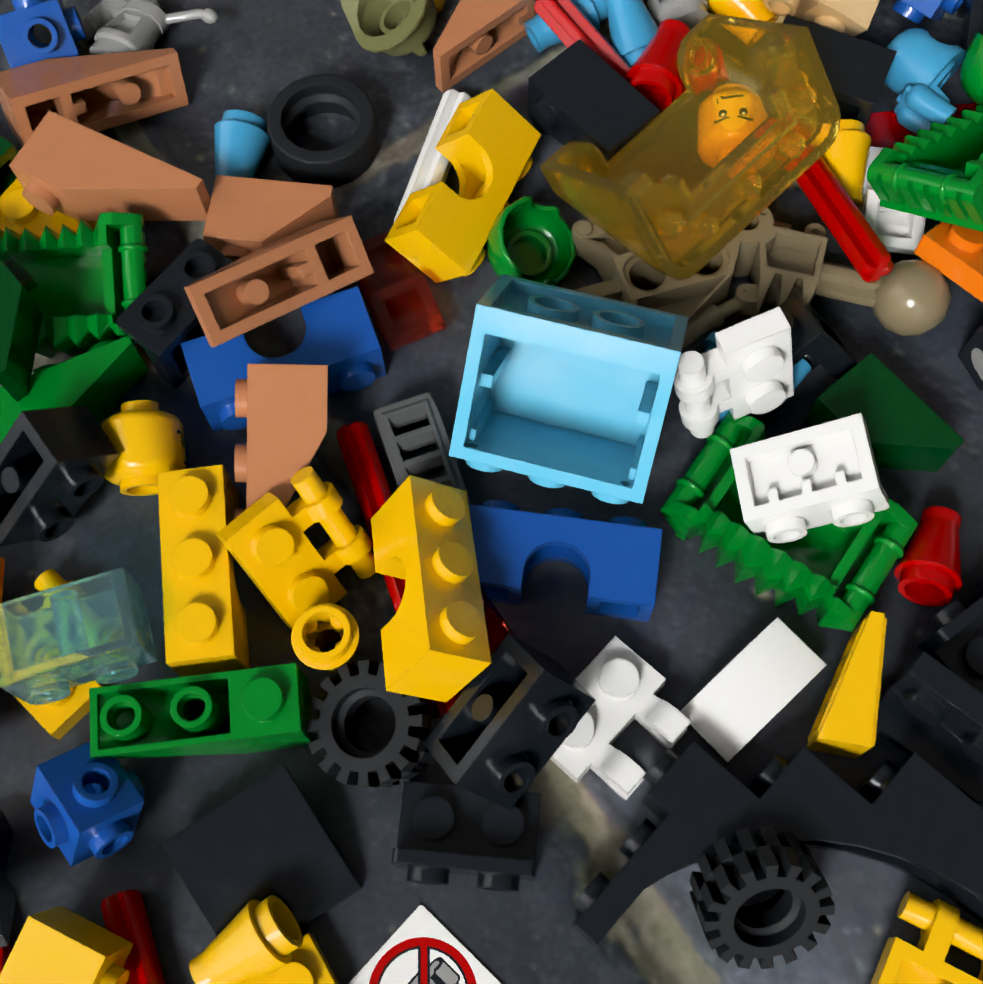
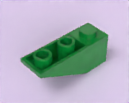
M125 336L118 340L102 341L92 346L88 352L67 361L38 367L32 371L28 395L18 402L4 387H0V444L22 411L86 405L99 423L148 371L146 362L132 339Z
M297 663L89 688L90 758L247 754L309 746L308 743L314 741L313 732L306 731V719H312V711L309 707L311 701L309 679Z

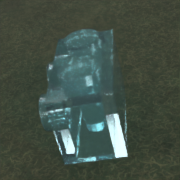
M123 567L0 603V688L24 702L27 701L29 704L41 705L62 700L71 694V687L94 680L99 684L122 682L136 676L139 673L138 667L158 661L142 588Z

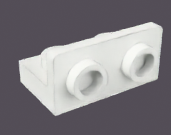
M861 413L730 449L744 523L756 536L762 537L771 543L796 541L807 535V529L831 523L838 527L861 525L872 520L875 517V512L890 508L887 494L880 482L867 425Z

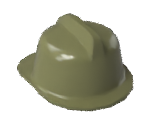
M340 0L355 38L364 50L373 53L383 52L395 57L409 55L412 52L420 57L428 54L425 42L434 30L437 20L434 0Z

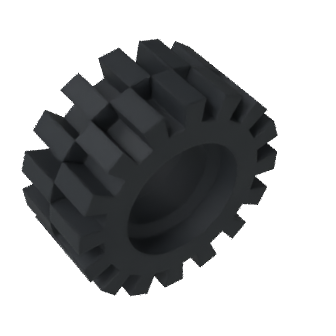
M360 660L358 661V666L345 664L337 668L340 675L338 679L327 676L320 684L327 691L325 697L312 696L309 707L319 710L318 720L306 719V731L314 732L318 735V740L308 743L312 755H321L325 758L319 766L327 774H338L336 781L346 785H357V787H392L400 785V779L411 780L420 773L415 766L418 763L428 764L433 756L423 743L434 730V728H431V719L440 718L438 706L429 704L425 698L386 691L383 662ZM372 698H381L391 706L396 721L395 731L391 740L383 748L369 752L363 749L354 738L352 731L353 718L357 709L365 701Z
M760 826L758 838H752L748 828L735 831L739 840L738 843L730 846L725 838L722 837L713 843L718 855L714 858L704 852L697 861L701 872L692 871L690 884L693 891L689 892L709 946L712 950L716 949L719 958L728 963L734 957L737 966L740 968L750 969L754 958H757L761 969L774 968L773 957L782 955L786 964L798 959L794 948L801 945L809 952L818 944L812 933L813 931L826 935L831 926L826 915H834L835 904L831 898L833 894L809 847L803 840L798 842L794 833L783 829L779 837H777L773 827ZM771 889H780L772 898L763 903L741 906L747 899L757 893Z

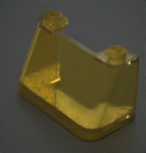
M709 13L687 33L681 41L677 52V68L686 88L684 93L608 162L595 145L581 140L570 141L560 147L539 166L553 191L562 200L655 271L679 280L693 276L827 152L835 142L840 129V110L808 27Z

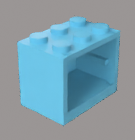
M502 274L476 304L449 456L464 459L468 466L483 472H499L504 469L528 475V478L533 483L547 488H562L568 485L588 490L597 499L611 504H625L629 501L643 504L689 317Z

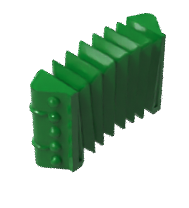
M983 105L976 106V111L963 110L961 119L947 117L946 125L935 122L931 123L930 130L919 129L917 137L906 135L904 143L896 142L893 149L885 147L867 170V180L880 199V206L983 232Z
M118 212L101 213L95 228L83 219H80L77 233L62 224L60 234L45 226L41 237L27 228L24 229L22 235L9 227L5 228V232L0 230V259L2 262L14 255L38 285L29 292V295L43 312L36 349L37 354L52 359L56 350L74 356L78 348L88 352L99 341L118 340L119 337L127 336L117 326L116 319L147 288L146 283H148L147 270L144 267L147 265L146 253L149 251L145 242V233H142V230L145 229L144 215Z
M728 411L713 434L706 438V444L684 476L676 480V487L660 509V512L675 531V536L683 541L700 535L698 553L717 546L715 568L735 560V583L754 577L756 596L775 589V607L795 598L798 617L816 608L817 625L822 629L823 627L850 632L854 631L868 606L875 603L874 596L889 574L890 569L894 566L897 559L903 557V549L918 527L917 521L899 504L888 498L890 508L875 512V517L872 520L861 525L838 527L831 523L807 529L808 533L806 536L788 543H771L762 537L756 536L743 520L730 449L765 440L764 423L748 415L734 420L731 412Z

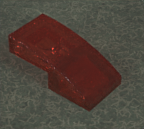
M388 231L362 242L374 273L358 280L357 283L390 351L393 352L446 330L447 326L424 274H420L416 266L385 242Z

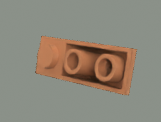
M247 364V379H236L235 416L236 418H247V444H235L234 477L235 482H247L246 508H235L234 519L267 492L278 497L285 508H287L296 491L290 482L292 476L300 469L311 464L327 434L328 365Z

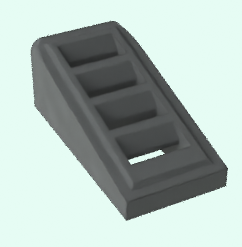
M431 392L380 407L373 412L377 431L398 488L409 475L419 476L443 467L445 475L430 479V481L467 491L456 458L449 456L451 444ZM434 443L435 451L403 461L401 454ZM467 493L468 504H471L470 499H469V496H468V493Z

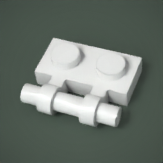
M780 306L716 332L717 348L702 354L696 351H687L680 355L673 383L676 395L680 399L679 412L682 424L696 438L703 439L712 435L720 413L726 410H730L734 420L750 413L758 415L770 412L780 406L785 399L794 396L791 326Z

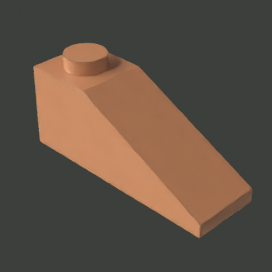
M460 0L433 48L436 87L444 93L526 36L524 22L537 14L534 9L537 0Z
M174 48L50 58L0 72V103L8 127L22 146L49 110L96 132H100L189 105L178 53Z
M50 110L9 165L24 188L22 191L23 197L32 206L49 215H54L58 211L78 221L80 219L84 221H98L100 214L107 212L144 215V221H206L211 200L203 179Z
M352 215L322 220L271 242L185 286L184 289L210 347H216L369 276L374 271Z

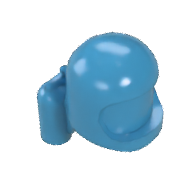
M907 29L898 34L887 46L888 49L897 51L884 84L898 94L896 99L898 103L894 109L897 122L917 135L919 129L930 130L931 123L935 122L946 125L947 117H953L956 113L957 108L950 104V100L941 89L961 65L966 50L958 45L952 46L937 41L925 29Z

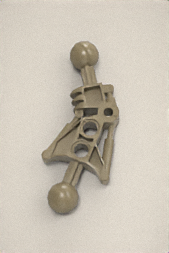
M749 198L736 199L728 203L721 211L718 224L682 226L681 222L678 221L601 226L588 220H579L572 227V240L575 244L576 255L595 267L603 280L601 283L575 289L574 291L689 317L682 348L723 326L724 319L735 312L754 317L762 314L765 307L771 309L778 307L795 292L809 305H811L814 295L872 307L874 316L882 326L901 336H920L934 329L946 318L952 300L949 280L940 270L924 260H901L894 264V268L889 275L881 276L875 283L865 282L854 267L823 261L828 238L825 237L826 230L821 224H809L804 232L792 230L790 224L774 221L773 214L766 205L758 200ZM750 275V284L739 285L735 296L726 301L732 276L747 277ZM640 287H645V288H650V289H652V290H643V289H639V288H640Z

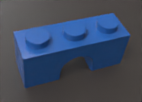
M358 286L319 298L300 307L306 324L304 340L295 351L283 357L267 358L258 355L251 350L245 334L216 347H210L206 336L180 343L200 408L214 432L222 429L240 430L247 427V418H236L235 381L236 379H247V364L328 365V394L340 390L348 392L358 391L371 385L376 378L387 375L381 347Z
M502 500L484 501L482 506L468 504L482 600L521 605L524 582L530 571L544 562L561 561L575 567L585 580L587 596L584 614L649 622L656 600L663 529L648 527L645 521L628 516L613 517L609 522L584 519L581 513L565 508H552L547 510L545 514L520 511L517 505Z

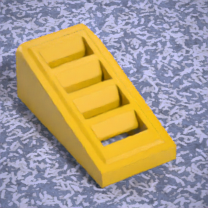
M871 611L852 632L807 738V749L856 759L875 746L887 625L885 613Z

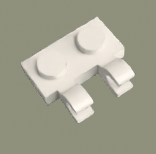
M615 636L576 678L596 700L578 722L574 731L563 741L550 759L576 783L580 781L589 769L593 770L620 797L627 800L644 781L643 777L646 772L630 757L612 746L613 742L635 719L665 748H673L688 731L687 727L691 721L673 705L655 696L664 687L666 678Z

